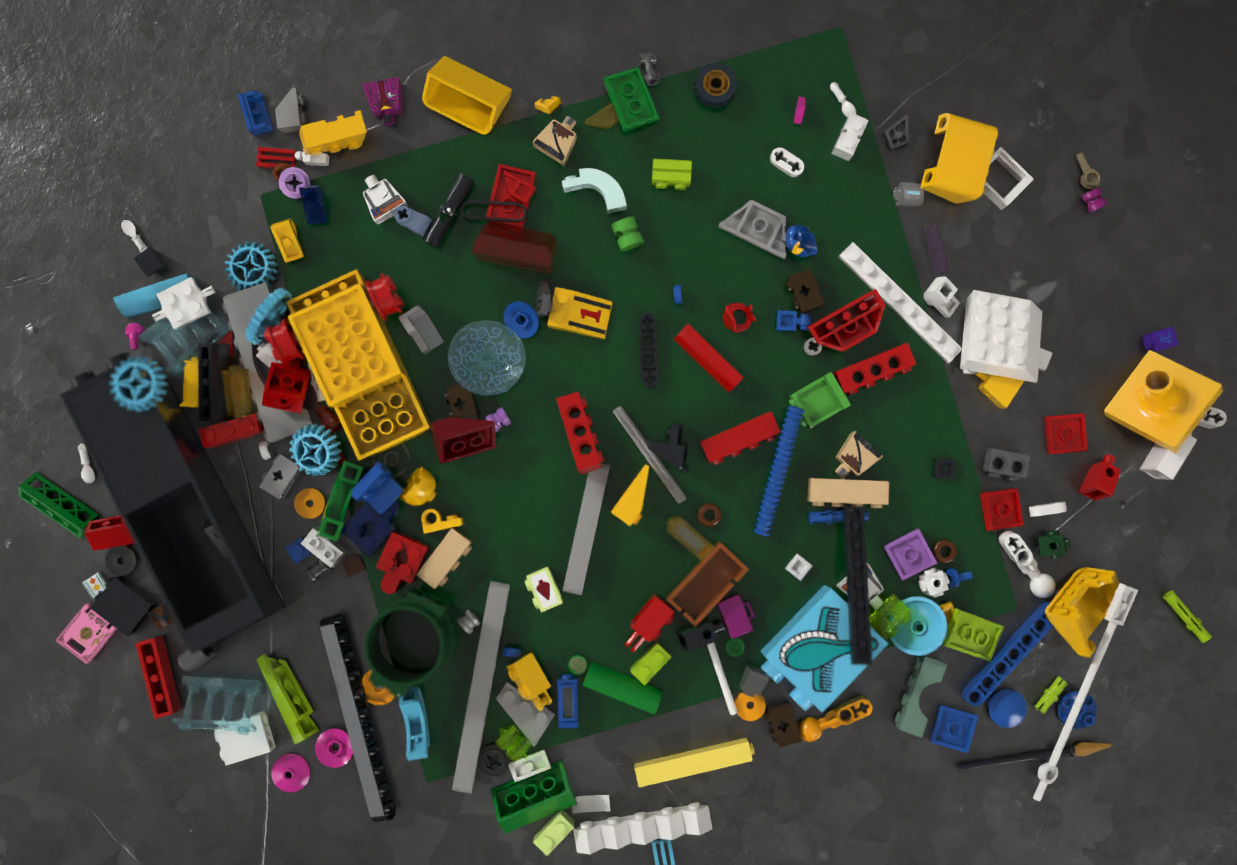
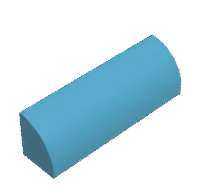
M186 273L113 297L120 313L125 318H131L162 308L156 294L190 277L194 279L195 277Z

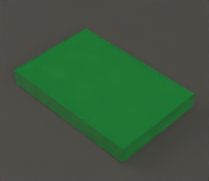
M639 66L603 78L623 132L659 121V115Z

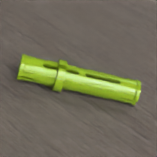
M1173 590L1163 596L1186 623V628L1192 630L1201 643H1205L1212 638V635L1201 624L1202 621L1192 614Z

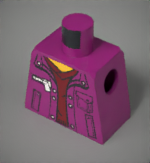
M395 77L363 83L362 86L376 118L382 117L385 126L394 125V115L402 113V84L399 78Z

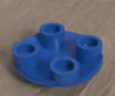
M1002 689L996 692L987 702L991 719L1001 727L1011 728L1019 725L1027 713V704L1024 697L1012 689Z
M1079 691L1067 693L1059 702L1058 715L1064 724ZM1089 694L1086 695L1072 729H1082L1095 723L1097 706L1093 697Z

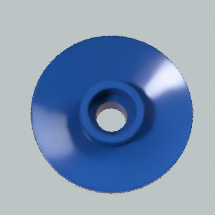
M515 301L506 307L504 322L507 329L513 335L519 338H529L537 332L539 317L531 305L523 301Z

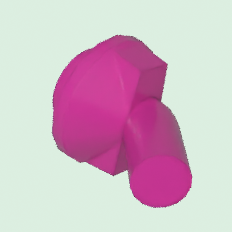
M130 323L126 327L125 335L130 339L131 350L139 349L138 339L143 338L146 334L144 327L137 323Z

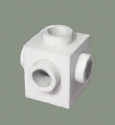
M930 568L924 570L923 574L918 575L920 579L919 586L924 594L938 597L944 594L943 591L949 590L947 586L949 579L946 573H943L941 570ZM935 580L937 581V584H938V585H936V586H934V584H933Z

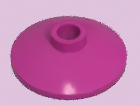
M338 728L328 729L318 737L315 744V753L323 765L337 768L345 765L351 759L353 750L349 735L344 730ZM334 743H337L339 745L338 750L334 749Z
M284 754L273 764L271 772L273 782L282 791H299L309 781L310 766L306 759L299 754ZM286 772H291L292 777H287Z

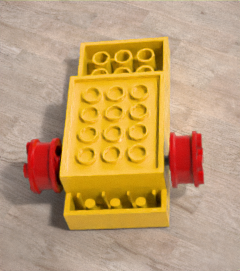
M356 269L286 301L292 314L287 316L289 321L284 318L281 324L272 327L269 325L263 334L266 341L271 343L273 348L272 354L275 360H280L285 366L290 365V361L298 357L303 359L306 356L328 406L335 408L358 461H365L432 430V426L383 321L387 320L389 315L397 311L402 313V308L405 307L401 296H398L395 292L397 289L396 284L385 273L381 274V278L372 282L369 280L365 281L362 273Z

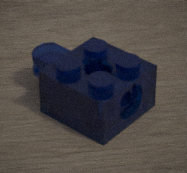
M396 500L384 513L377 512L366 502L344 525L341 532L368 557L373 556L389 539L391 533L399 528L391 520L399 511V502Z

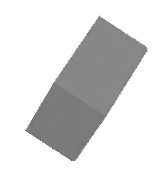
M419 305L398 317L422 353L427 354L444 343L429 316Z

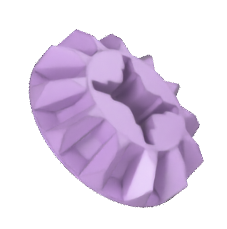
M290 167L281 173L279 187L286 196L300 198L309 191L310 180L308 174L302 169ZM294 174L296 180L302 182V184L296 186V191L293 185L287 184V182L293 180Z

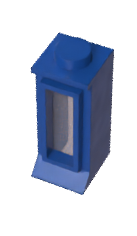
M562 674V677H558L559 728H578V677H573V674Z

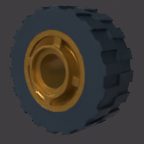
M717 62L709 63L705 67L703 66L700 72H698L694 83L695 96L699 99L698 101L712 109L725 107L728 102L732 101L737 89V77H735L734 71L729 66ZM717 83L720 88H713L711 84Z

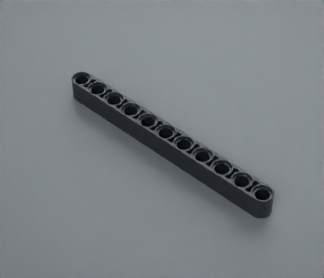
M341 614L324 617L320 621V629L370 818L374 822L390 821L395 818L396 807L345 617Z

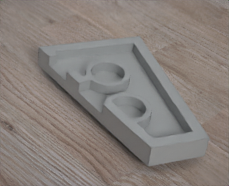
M507 681L496 699L534 747L556 713L544 706L543 710L539 711L532 699L525 701L519 695L518 688Z

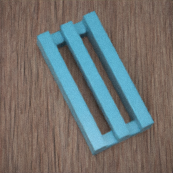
M656 839L651 842L656 865H660L656 844H660L663 865H667L664 843L666 842L668 844L671 865H675L671 840Z

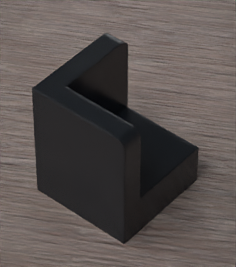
M150 247L134 258L148 277L159 269L165 271L169 269L158 252Z

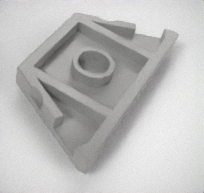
M753 200L747 202L718 226V228L783 260L786 257V216Z

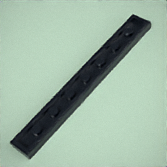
M845 506L843 507L851 665H873L864 508Z

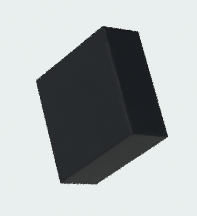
M934 458L933 478L954 479L955 460Z

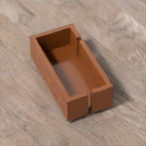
M718 541L671 591L666 599L679 612L683 608L682 615L696 627L734 586L730 580L733 578L738 582L749 569Z

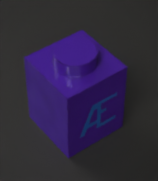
M1173 326L1143 335V344L1148 351L1157 352L1179 345Z

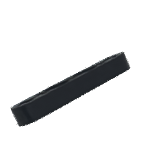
M644 313L639 318L641 381L646 388H653L659 380L656 319L652 314ZM645 317H649V320L653 321L649 325V331L654 330V333L646 332L642 334V330L646 331V325L642 324ZM651 336L654 340L653 345L645 346L643 338ZM646 355L653 356L655 359L654 364L646 365L643 361ZM643 368H655V371H651V375L656 380L652 381L651 385L648 384V381L644 380V378L648 377V371L644 372Z

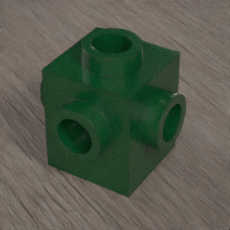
M1059 530L1047 531V535L1038 537L1041 556H1050L1051 559L1063 558V555L1067 553V549H1070L1069 538H1066L1065 533H1060Z

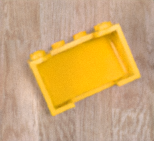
M950 113L939 115L934 134L945 133L937 167L924 171L920 188L955 204L975 200L981 197L984 192L986 177L989 173V166L998 137V129L995 126ZM932 174V178H931V180L928 182V178H929V176Z

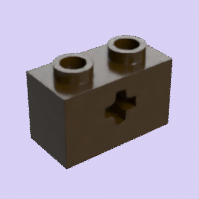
M811 268L790 275L787 278L785 285L788 293L793 295L794 300H792L795 311H799V314L809 312L824 305ZM801 290H803V291L807 290V294H806V295L800 294L799 292H800Z
M470 382L465 383V387L463 383L446 387L447 392L444 393L446 403L451 406L452 411H449L451 418L480 420ZM459 400L466 402V404L463 405V409L457 407V404L460 403Z
M789 700L766 706L768 712L765 713L767 723L771 724L773 731H770L773 743L776 742L780 748L802 742ZM782 720L784 721V728L779 726Z

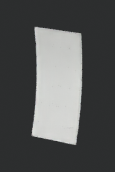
M609 795L577 796V805L572 806L573 814L610 811Z

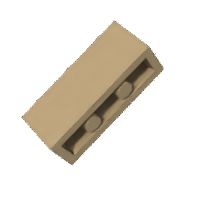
M455 527L452 528L417 573V576L434 589L438 586L443 587L449 579L447 574L451 570L454 572L460 565L458 560L462 555L466 556L472 549L470 544L473 541Z

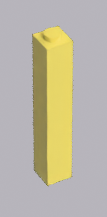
M742 738L635 763L634 768L638 786L643 787L753 761L752 755L755 752L753 744L749 743L747 738Z

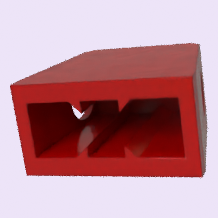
M1106 454L1102 462L1093 464L1078 493L1094 501L1112 497L1121 473L1120 468L1114 466L1116 457Z

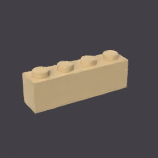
M808 478L807 501L813 502V506H824V502H832V506L844 507V503H851L853 507H863V504H871L870 508H882V504L888 505L889 481Z

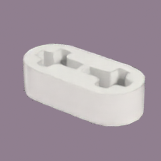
M776 148L772 151L770 161L775 167L791 177L801 175L804 170L803 161L783 148ZM779 153H781L783 155V160L780 159L779 161H776V156L774 154L779 155ZM795 164H798V165H799V166H798V169H799L800 171L795 170V172H793V171L791 170V169H792V166H791V165L794 166Z
M1066 502L1029 506L1030 517L1067 512Z

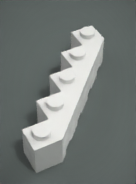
M695 802L688 806L666 807L659 811L638 812L624 817L614 816L607 820L585 821L580 823L579 827L573 829L577 853L592 854L603 848L618 850L630 843L646 845L658 838L674 840L684 834L702 835L712 830L709 806L700 805V803Z

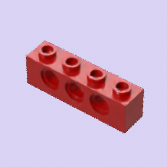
M908 343L838 370L833 375L842 391L849 396L859 392L858 388L861 386L869 388L876 385V380L882 378L884 382L894 378L893 373L900 371L901 374L911 371V366L916 365ZM890 358L896 360V368L889 366ZM873 365L877 366L879 369V374L877 376L871 373V367ZM854 373L861 375L859 383L853 380Z
M579 392L556 398L579 474L601 469L600 462H603L604 459L601 450H596L595 444L598 443L596 433H591L589 427L593 424L590 414H585L584 409L588 408L585 398L580 397ZM573 412L581 413L578 418L571 417ZM584 429L586 433L583 436H577V431ZM590 447L591 452L589 454H582V449Z

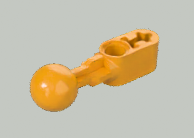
M861 695L826 712L825 717L818 720L814 717L803 718L798 724L801 739L806 742H814L820 738L824 729L829 727L836 728L843 724L847 725L870 715L872 712L871 701L868 697ZM861 702L866 705V709L863 710L860 707ZM853 705L856 709V714H854L853 708L851 707ZM842 710H849L851 714L847 718H842L840 712Z

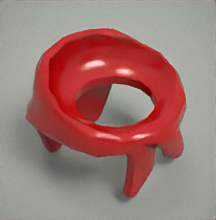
M733 303L727 305L723 313L724 325L733 332L745 331L750 327L752 321H756L752 313V304L747 307L743 303ZM736 310H742L746 314V322L742 325L737 324L733 316Z

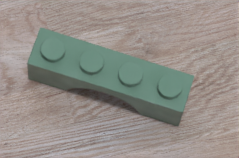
M927 655L916 658L914 674L908 680L907 685L909 688L907 694H904L901 700V711L895 717V726L899 730L922 738L928 719L920 710L919 697L925 687L942 681L947 663Z

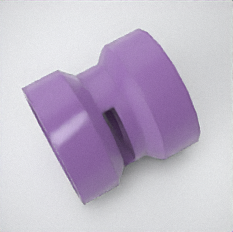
M502 407L497 409L496 413L485 416L486 420L494 421L495 433L502 426L511 424L508 415Z

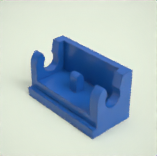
M253 90L237 94L247 129L253 136L274 130L262 93Z

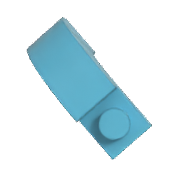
M415 686L405 697H399V706L406 726V757L408 761L427 758L428 746H430L425 704L419 686Z

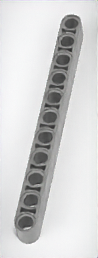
M490 582L452 791L468 794L473 792L510 584Z

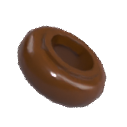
M704 504L698 510V520L702 525L713 527L719 523L721 511L715 504ZM706 510L714 511L715 518L712 521H706L704 518Z
M940 540L933 547V556L940 563H950L957 555L956 546L949 540ZM943 546H947L950 550L947 557L940 555V549Z

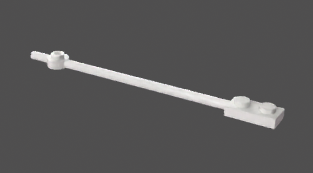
M1120 583L1115 591L1114 598L1104 618L1109 623L1049 762L1044 763L1038 769L1040 783L1033 799L1039 802L1044 795L1047 785L1053 783L1058 776L1057 762L1117 624L1123 626L1138 592L1137 589Z

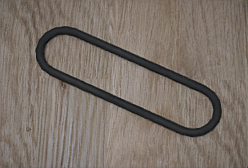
M466 200L460 207L462 216L467 219L521 222L527 215L525 206L520 203ZM467 203L520 206L524 210V215L520 219L467 216L463 212V207Z

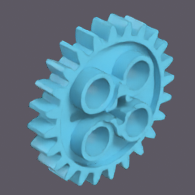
M284 288L275 289L273 293H270L269 297L265 298L264 302L260 303L257 310H255V315L251 317L252 320L248 323L249 327L245 330L247 332L245 339L254 345L262 343L265 339L263 333L266 332V327L269 325L272 327L279 325L282 318L286 316L285 312L289 310L286 301L292 299V294Z

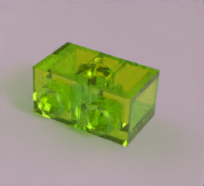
M893 593L870 616V626L882 638L886 640L888 638L891 639L898 633L897 629L902 624L905 625L912 619L911 615L914 612ZM890 614L893 615V622L888 617Z

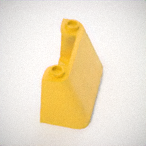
M1089 567L1078 569L1045 609L1047 619L1080 656L1090 658L1096 650L1095 643L1087 639L1103 618H1105L1115 591L1119 586L1115 571Z

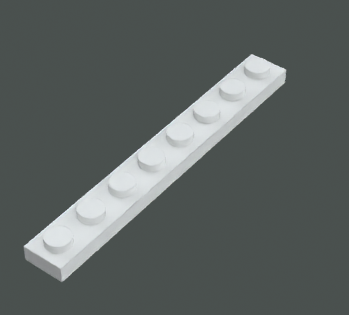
M854 242L838 256L872 290L876 288L882 300L947 363H950L962 351V348Z

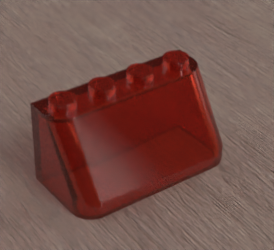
M488 222L482 227L475 239L472 253L479 260L552 274L557 240L549 233Z

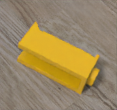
M191 357V361L184 360L187 363L184 367L182 399L184 401L179 406L199 408L198 357Z

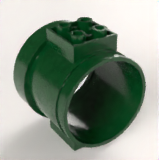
M414 588L408 591L407 596L395 600L381 611L370 624L364 639L365 658L372 670L368 680L373 682V686L379 689L384 687L391 690L390 693L396 697H405L414 685L434 676L448 664L455 653L458 642L457 625L449 611L450 603ZM402 609L413 610L421 613L433 623L440 638V655L432 669L422 673H406L396 669L385 659L379 644V633L384 619L390 612Z

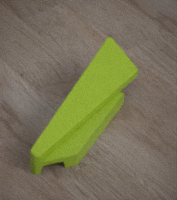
M266 654L257 658L259 667L294 744L320 731L309 716V714L313 713V710L287 662L267 657Z

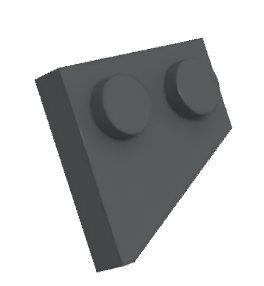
M542 280L540 281L535 307L539 318L548 315V312L551 313L553 301H550L549 283Z

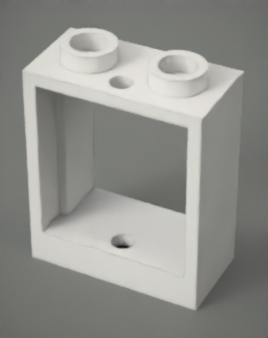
M1000 147L996 152L993 150L990 164L996 159L1019 182L1002 198L985 181L983 193L1002 210L1034 179Z

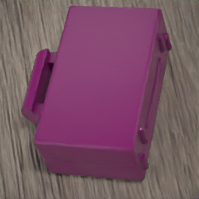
M735 593L721 599L716 604L732 639L753 631L750 620L755 617L750 601L742 602L739 594ZM745 605H747L750 616H748L746 613V610L744 608Z

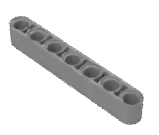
M601 463V469L588 472L563 592L582 595L610 468L608 464Z

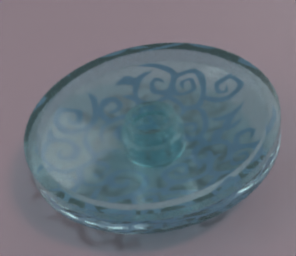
M482 320L464 326L454 335L448 350V366L454 379L466 390L479 395H497L512 388L522 376L526 363L525 349L518 335L506 325L495 321Z

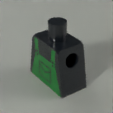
M704 620L696 627L690 625L676 630L682 649L692 652L718 640L716 635L725 632L721 621L712 623L711 621Z

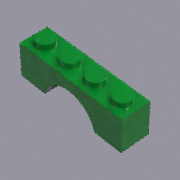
M347 461L341 462L316 536L333 542L338 541L344 524L345 513L353 493L352 489L358 484L363 469L362 466Z

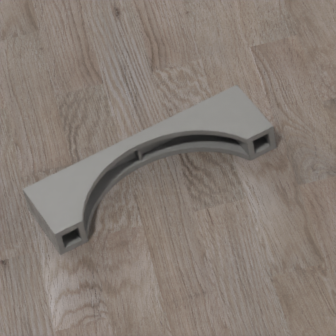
M265 282L223 296L224 302L222 307L224 312L228 314V326L234 332L236 338L234 339V344L241 354L239 358L240 363L247 372L245 378L253 391L251 393L252 400L258 406L257 416L260 422H263L265 428L263 430L266 440H269V443H277L292 438L298 429L304 428L306 425L316 424L311 410L302 409L300 414L262 406L266 380L256 356L257 344L254 345L245 339V334L247 333L245 330L249 327L248 323L251 322V317L255 315V310H257L260 303L264 302L270 293H273L272 285L269 286Z

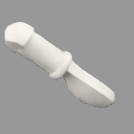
M836 82L831 83L830 89L837 97L838 102L842 103L843 114L847 118L850 113L856 114L854 105L845 99L847 96L843 94L839 85Z
M124 220L121 223L123 232L132 237L131 240L142 253L148 246L142 241L140 235H136L135 225L128 220Z
M81 443L78 446L81 464L84 465L81 476L84 482L90 484L95 480V472L89 465L91 460H89L87 447L84 443Z

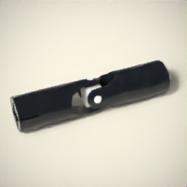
M462 173L458 174L447 194V204L445 205L444 203L439 209L423 239L424 242L429 245L431 244V246L437 249L439 248L457 214L455 209L464 202L474 183L473 179ZM441 211L446 216L452 217L451 220L442 222L439 217Z

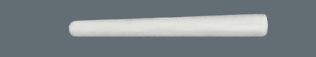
M713 642L708 644L707 647L730 715H734L738 712Z

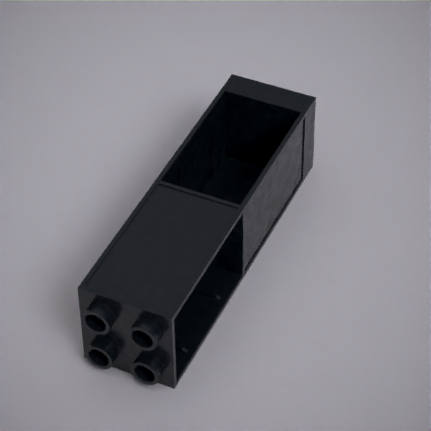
M122 353L106 361L108 370L96 376L93 371H89L72 378L70 383L73 388L60 394L183 639L191 654H194L241 632L285 609L286 606L206 449L203 448L202 441L185 408L179 406L182 402L163 365L158 363L157 367H162L163 371L160 374H166L167 376L163 379V382H167L168 385L163 386L162 389L167 393L160 394L163 400H156V407L150 405V410L142 409L141 412L135 409L128 410L127 406L122 407L120 405L121 401L114 399L117 394L110 392L115 388V386L109 384L115 381L111 374H117L114 367L122 368L121 361L128 362L130 357L129 353ZM144 368L147 379L152 381L150 373ZM132 372L128 375L127 380L131 377ZM139 382V383H137V384H132V385H137V386H138V385L146 384V383ZM126 387L129 396L134 399L131 389ZM151 388L146 391V396L151 391ZM210 518L230 557L227 560L204 531L205 520Z

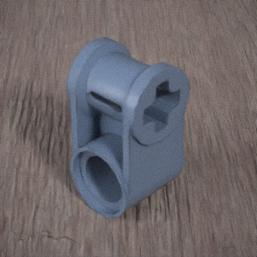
M404 205L397 207L394 212V217L398 224L422 238L425 237L433 222L428 216ZM405 213H406L408 217H407V218L403 217V219H402V218L400 217V215H401V214H402V215H405Z

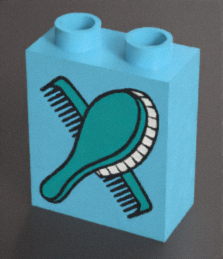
M826 585L761 650V653L768 659L761 668L777 684L786 677L795 686L789 695L805 711L814 704L823 712L868 666L851 665L848 604ZM870 627L873 660L888 643Z

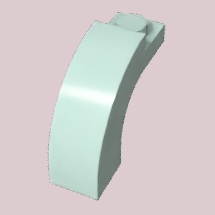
M583 168L579 169L580 177L575 175L568 176L562 181L564 193L583 188H591L598 191L605 200L608 214L627 210L625 196L620 185L613 177L603 171Z

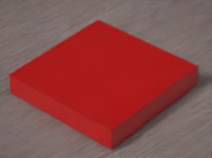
M1085 413L1044 417L1048 454L1088 451Z
M1018 488L980 493L986 531L1024 526Z

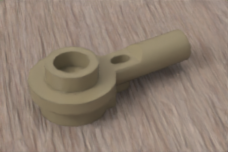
M1081 152L1076 155L1083 171L1080 180L1081 184L1086 189H1094L1100 184V175L1095 169L1090 168L1084 153Z

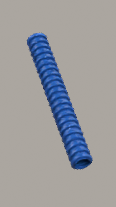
M795 406L787 407L789 411L786 412L787 418H784L786 422L782 425L784 429L781 430L782 436H779L781 440L777 443L779 447H776L777 453L774 454L776 458L773 459L774 465H771L773 469L769 472L771 476H768L769 482L766 483L768 487L765 488L766 494H763L765 498L761 501L763 505H760L761 511L758 512L760 516L757 517L758 522L755 523L757 527L754 528V532L762 536H770L771 534L769 530H772L771 524L774 523L772 519L775 518L774 513L777 512L776 507L779 505L777 501H780L779 495L782 494L780 491L783 489L782 484L785 483L784 478L787 476L785 474L788 472L787 466L790 465L788 463L791 460L790 454H793L792 448L794 449L795 447L793 444L796 443L795 437L798 436L797 431L800 429L798 426L801 425L800 419L803 418L801 415L804 413V410Z

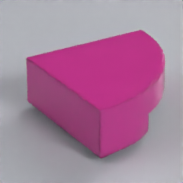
M798 97L794 116L795 124L802 123L806 105L804 97Z

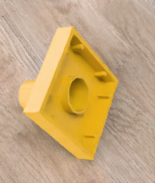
M1149 350L1105 408L1104 413L1109 419L1176 454L1222 393V385Z

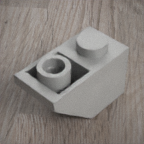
M291 88L275 109L277 128L282 133L298 132L301 126L307 124L306 114L302 109V105H305L304 96L296 88Z

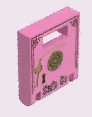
M89 603L82 607L56 639L59 644L86 664L94 659L117 630L113 625L108 629L107 627L111 624L92 609L87 613L92 606ZM73 639L86 648L83 653L70 644Z

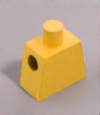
M980 372L975 374L983 380L979 390L1000 409L1008 407L1024 380Z

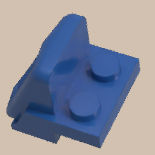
M377 462L352 489L353 493L351 496L357 501H367L377 512L384 513L403 493V488L391 475L392 472L386 464Z

